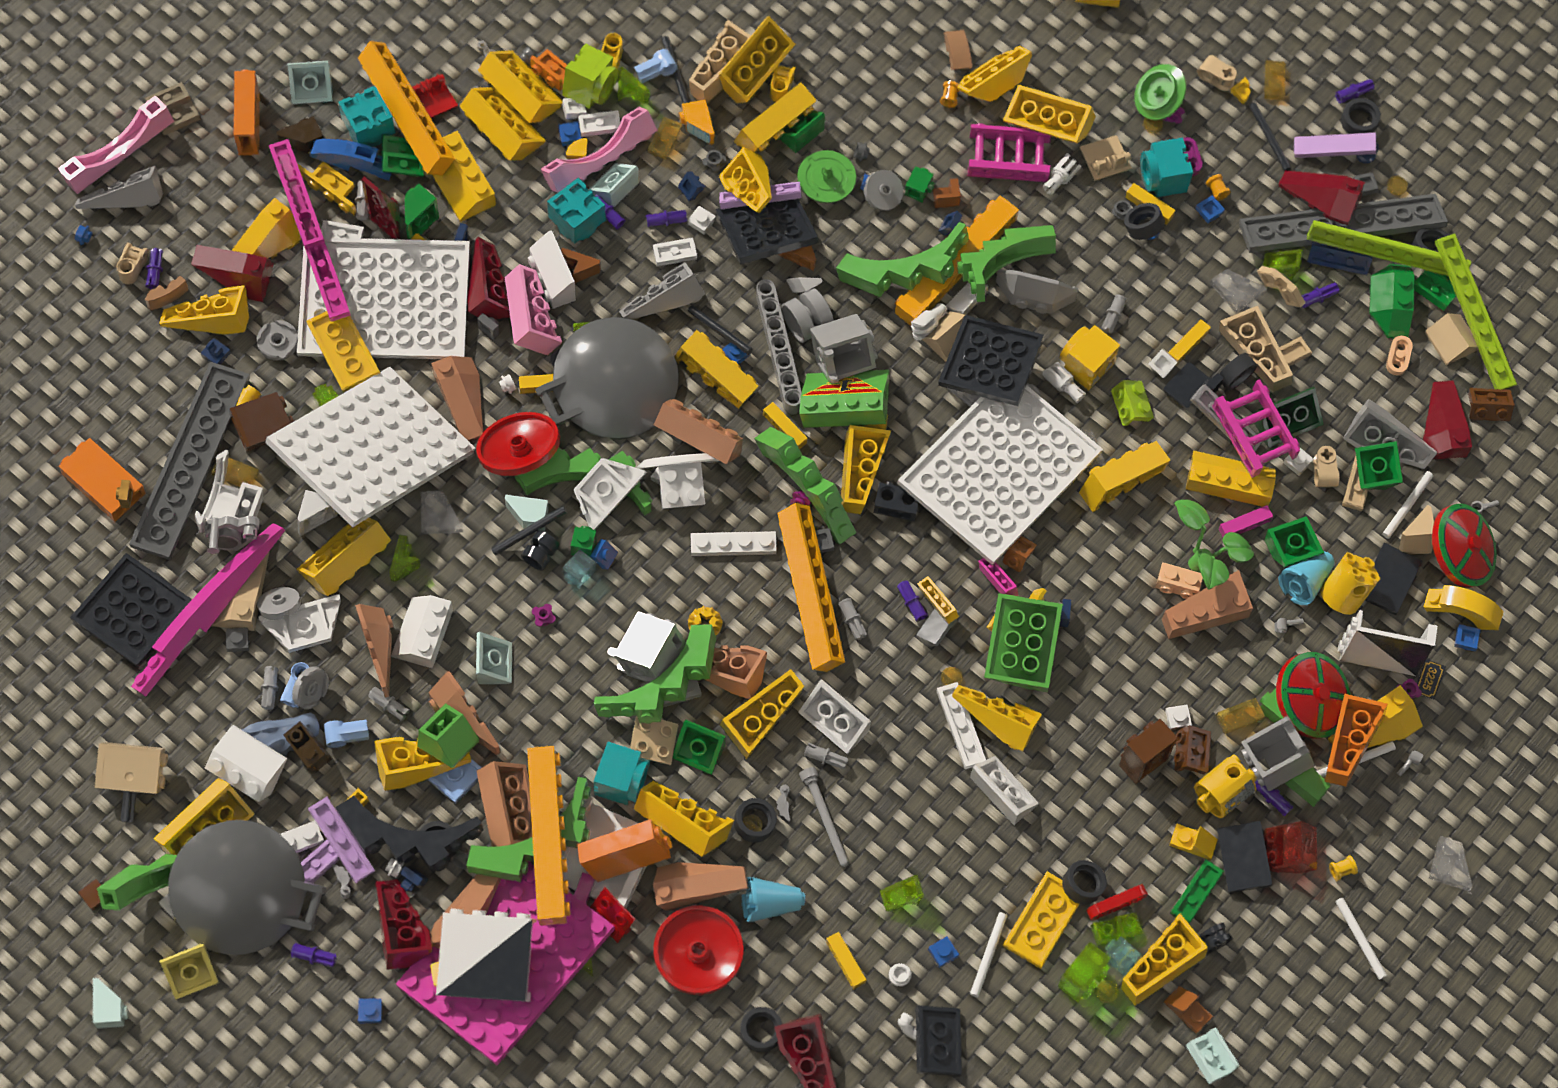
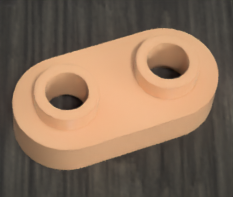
M1397 336L1391 344L1386 368L1392 375H1402L1408 367L1413 344L1406 336Z

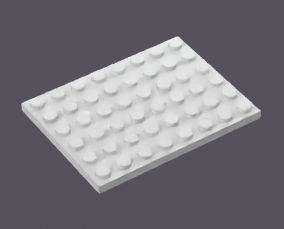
M324 238L349 308L350 316L372 358L443 359L449 356L465 357L469 241ZM303 248L297 355L323 356L306 321L327 310L305 248Z
M391 367L267 437L265 442L352 527L464 460L475 451V447Z
M1026 385L1019 406L980 397L898 479L897 484L993 565L1102 453L1103 449Z

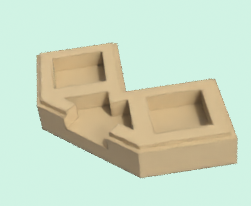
M1263 266L1257 270L1265 287L1279 289L1287 305L1302 307L1305 304L1298 288L1279 271Z

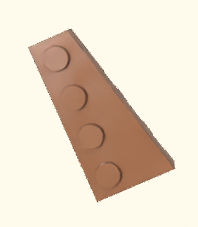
M1239 570L1230 574L1225 583L1215 586L1210 590L1205 588L1166 610L1162 623L1168 639L1249 618L1253 606Z

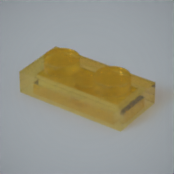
M1265 61V99L1284 100L1286 62Z
M664 117L648 147V153L666 160L682 130V123Z
M229 458L225 481L240 487L242 482L253 485L259 475V469ZM216 463L211 471L213 476L216 473Z
M1256 698L1217 712L1215 715L1224 734L1263 720L1265 717Z

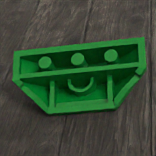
M1389 264L1370 277L1369 315L1382 329L1387 338L1394 339L1397 336L1409 338L1414 308L1415 275L1411 266Z

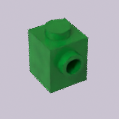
M915 166L905 185L904 195L923 203L927 193L931 194L935 186V182H933L934 174L926 168Z
M575 526L571 541L572 556L592 559L590 556L595 549L597 541L596 530L588 526Z

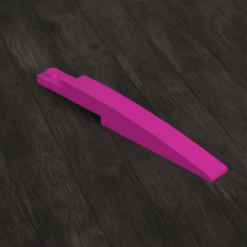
M289 139L271 144L269 147L330 321L350 316L349 308Z
M274 523L271 524L228 562L189 602L152 646L157 651V654L149 660L143 672L136 676L131 686L134 690L146 697L198 629L207 632L284 533V528Z

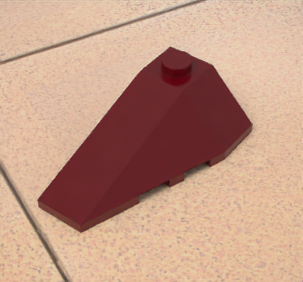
M1285 170L1278 186L1294 197L1304 199L1311 208H1318L1324 212L1323 216L1348 225L1361 200L1365 182L1343 175Z
M364 176L362 178V185L369 219L390 238L401 240L400 204L395 198H389Z
M477 237L475 241L468 288L469 313L480 317L483 313L488 318H510L505 277H503L500 271L502 264L494 244L480 237Z
M196 245L191 265L227 288L245 286L247 299L261 303L264 302L274 263L268 258Z
M1454 381L1433 382L1423 441L1437 451L1432 460L1467 457L1472 449V442Z
M398 879L376 881L386 970L409 968L432 952L429 930L426 925H423L417 910H414L405 890L400 887L401 884Z
M817 1014L799 1018L775 1026L779 1048L791 1065L793 1072L799 1078L803 1088H837L822 1015Z

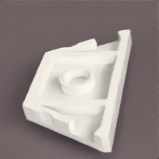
M601 458L574 488L588 526L596 530L647 472Z
M338 594L302 604L293 615L289 616L287 614L280 620H269L262 616L258 617L260 623L291 653L332 641L341 598Z

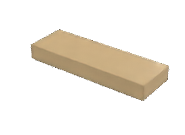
M1355 455L1342 506L1362 512L1368 490H1361Z

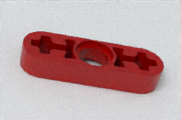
M1141 884L1090 906L1086 912L1090 920L1094 921L1141 901L1149 894L1144 885Z

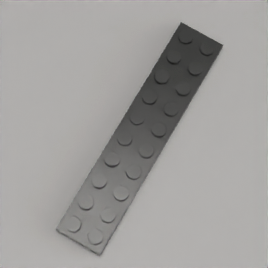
M1436 194L1359 203L1348 225L1323 216L1324 212L1319 209L1243 218L1239 221L1249 253L1312 245L1314 241L1307 240V234L1313 220L1374 236L1415 232L1422 228H1445L1448 224Z
M213 362L209 363L129 543L130 548L171 560L231 423L230 408L236 406L243 388H246L249 382L250 375L248 373Z

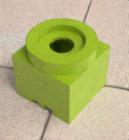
M585 44L579 51V54H576L574 61L571 60L565 68L562 95L575 100L588 109L594 103L599 105L605 103L616 85L619 70L612 66L614 57Z

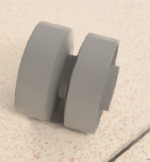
M815 288L802 293L800 301L793 298L781 305L782 315L789 330L801 343L811 339L810 328L834 321L828 304Z

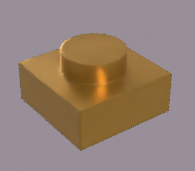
M122 480L121 486L117 487L116 500H119L121 508H130L134 489L130 480Z

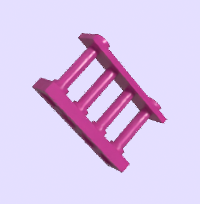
M982 123L971 124L969 138H976L975 159H969L967 176L1037 182L1048 181L1050 165H1044L1043 159L1044 143H1050V135L1026 128L990 126ZM984 139L996 140L995 161L983 160ZM1004 140L1016 141L1014 163L1003 161ZM1024 142L1036 143L1035 164L1023 163Z
M1260 380L1256 381L1253 387L1254 392L1232 402L1226 401L1224 396L1215 399L1212 406L1252 478L1260 474L1263 463L1286 453H1289L1293 460L1296 459L1300 452V445L1297 439L1292 437L1270 398L1267 386L1263 385ZM1257 399L1264 409L1241 420L1236 419L1233 414L1234 409ZM1266 417L1269 418L1273 428L1253 437H1246L1243 432L1244 427ZM1279 435L1284 444L1283 446L1260 456L1256 455L1253 445Z

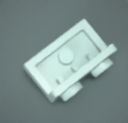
M1217 1028L1211 1029L1205 1035L1186 1044L1187 1049L1209 1084L1228 1076L1239 1067L1234 1055L1229 1050Z

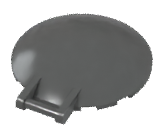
M603 318L582 326L569 336L557 355L553 371V381L539 386L535 391L537 396L541 397L550 418L557 426L572 421L586 430V432L595 436L625 439L638 436L655 427L654 423L663 403L676 397L678 368L670 347L653 329L638 321L627 318ZM548 392H554L564 414L558 415Z
M228 820L208 826L196 833L182 847L174 860L168 885L170 906L182 930L199 945L203 944L209 950L231 955L248 954L262 950L278 941L292 926L314 931L316 926L314 921L322 894H325L326 891L324 886L305 881L300 859L285 838L270 827L248 820ZM306 891H311L313 895L306 920H301L299 916Z

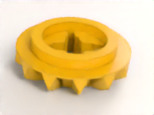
M703 606L702 608H695L691 615H689V630L691 625L701 624V617L705 620L711 619L709 624H712L715 635L722 628L720 613L715 611L713 607Z

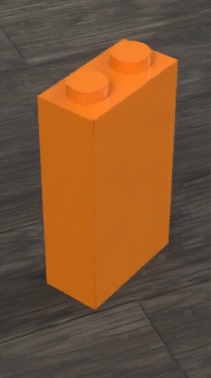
M247 69L234 71V138L238 154L259 155L260 90L256 73Z
M91 438L81 442L77 446L76 451L70 456H66L59 465L62 475L114 522L146 494L143 485ZM122 480H130L134 489L130 508H121L119 500H116L117 487L121 486Z
M650 819L577 844L580 864L597 882H601L671 858L670 849L672 844L670 838L663 834L660 826H656Z

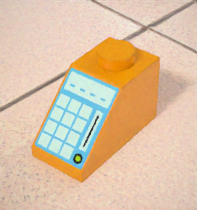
M706 100L682 104V112H679V119L681 124H685L686 131L710 145L714 144V130Z

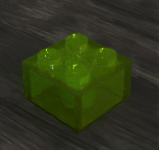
M1089 942L1064 972L1057 987L1078 1003L1083 998L1087 1000L1097 985L1096 981L1101 983L1111 968L1108 965L1111 957L1092 942Z

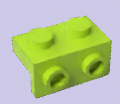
M1123 380L1111 390L1123 426H1127L1133 421H1150L1154 418L1142 381Z

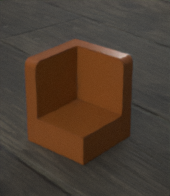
M958 178L950 179L949 187L933 189L935 208L959 206L961 194Z

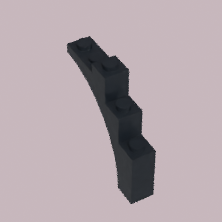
M355 796L335 807L337 813L366 856L370 853H377L384 844L399 865L403 862H410L414 859L415 854L419 853L432 874L436 871L444 870L449 865L448 863L451 860L448 853L458 851L463 846V843L478 838L481 832L484 831L482 823L477 816L463 824L444 830H407L377 818L364 808Z

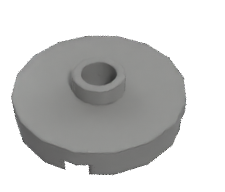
M880 170L872 173L866 179L864 195L871 207L880 211H886L895 208L900 203L903 197V186L895 173L889 170ZM883 187H886V189H887V192H886V193H884Z
M277 320L270 324L267 323L258 332V349L268 359L275 361L285 360L291 357L297 350L298 334L294 326L288 322ZM277 340H281V341H282V342L279 343V344H276V343H275Z
M289 587L271 589L265 592L257 602L261 616L269 620H280L287 614L291 616L301 605L299 593Z
M317 666L309 667L299 675L292 691V698L296 705L303 709H311L320 703L318 700L321 696H325L329 686V677L324 670Z

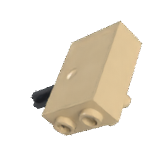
M106 742L99 743L95 788L123 790L122 822L130 823L134 821L137 792L157 794L161 792V789H164L166 777L163 776V767L167 766L168 754H165V748Z

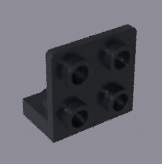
M1188 362L1163 388V392L1195 416L1199 409L1190 399L1204 384L1216 393L1220 389L1224 377L1219 373L1213 378L1208 377L1192 363Z

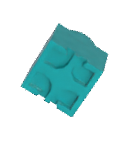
M376 86L364 90L362 94H355L353 98L347 97L338 101L341 118L354 142L374 147L382 143L383 135L390 136L395 134L393 116Z
M1183 137L1153 142L1149 151L1141 153L1140 165L1144 185L1147 191H1154L1156 197L1188 191L1193 170L1191 163L1187 162L1188 153H1183L1186 152Z
M579 178L575 179L547 201L548 217L557 225L560 233L574 244L579 240L590 237L596 228L606 221L605 204L598 197H595L593 192L588 190Z
M607 742L593 781L594 795L624 805H628L629 800L636 802L640 789L644 787L650 760L641 758L640 751Z

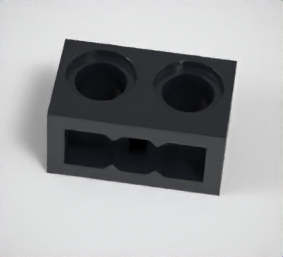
M879 482L873 513L915 521L919 502L902 487L896 486L891 482ZM890 496L892 500L886 501L882 497ZM910 500L913 504L906 505L903 501Z

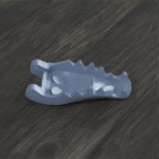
M306 713L294 718L250 724L242 729V731L285 757L289 751H294V749L283 734L301 721L314 736H318L319 723L314 714Z

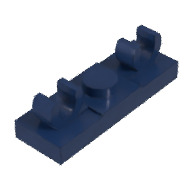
M1312 242L1307 262L1367 275L1372 256Z

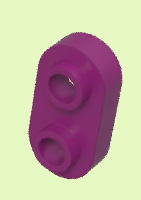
M1185 137L1183 138L1184 143L1189 151L1183 153H1188L1187 162H1190L1191 166L1194 167L1192 169V176H1196L1202 168L1199 149L1195 140Z

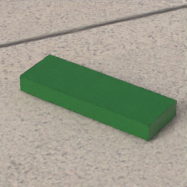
M1205 859L1170 914L1174 917L1181 914L1190 924L1224 871Z

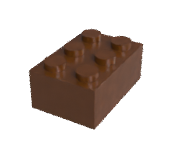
M1161 718L1155 723L1153 721L1149 722L1143 728L1144 731L1140 735L1134 734L1126 741L1127 745L1121 754L1119 766L1135 785L1169 759L1178 739Z

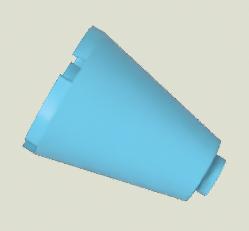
M1324 551L1322 555L1285 568L1278 577L1283 593L1291 595L1293 598L1290 600L1296 604H1310L1335 566L1333 556Z
M747 877L749 889L746 890V894H742V910L744 918H748L747 922L798 911L805 904V894L801 892L800 888Z

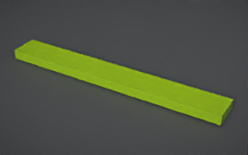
M1313 220L1307 234V240L1448 276L1441 256L1436 251ZM1466 259L1467 264H1468V266H1469V268H1470V266H1471V260H1467V259Z
M1456 234L1437 239L1435 241L1436 247L1494 389H1508L1516 386L1517 383Z

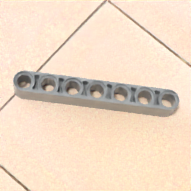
M764 279L757 284L756 299L783 408L788 414H797L800 412L802 392L775 285L771 280ZM762 291H769L770 293L764 294ZM770 308H771V309H774L775 311H773V312H768V311H766V309H770ZM771 327H778L779 329L772 330ZM782 345L783 348H776L775 346ZM786 363L788 366L782 367L779 364ZM790 381V382H792L793 384H792V385H785L784 382ZM789 400H796L797 403L791 404V403H789L788 401H789Z

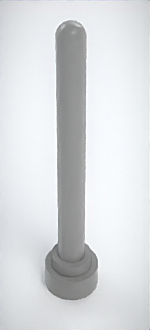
M815 767L807 768L799 773L800 778L810 788L840 865L846 867L849 863L817 785L818 773Z

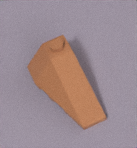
M362 604L355 605L384 697H389L392 647L390 628L394 627L390 615H385L383 608Z

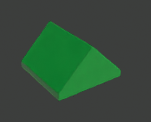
M812 111L806 117L801 115L798 118L800 121L792 128L786 127L783 130L785 133L779 139L796 154L824 131V112Z
M1397 441L1355 448L1361 490H1386L1403 483Z
M685 719L672 758L712 775L725 748L726 736Z

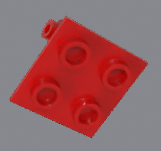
M436 74L435 77L425 79L424 82L421 81L412 87L430 118L458 106L445 84L446 80L443 74Z
M606 887L603 888L590 906L592 910L614 925L615 930L610 936L617 943L624 934L627 935L632 930L631 925L636 919Z

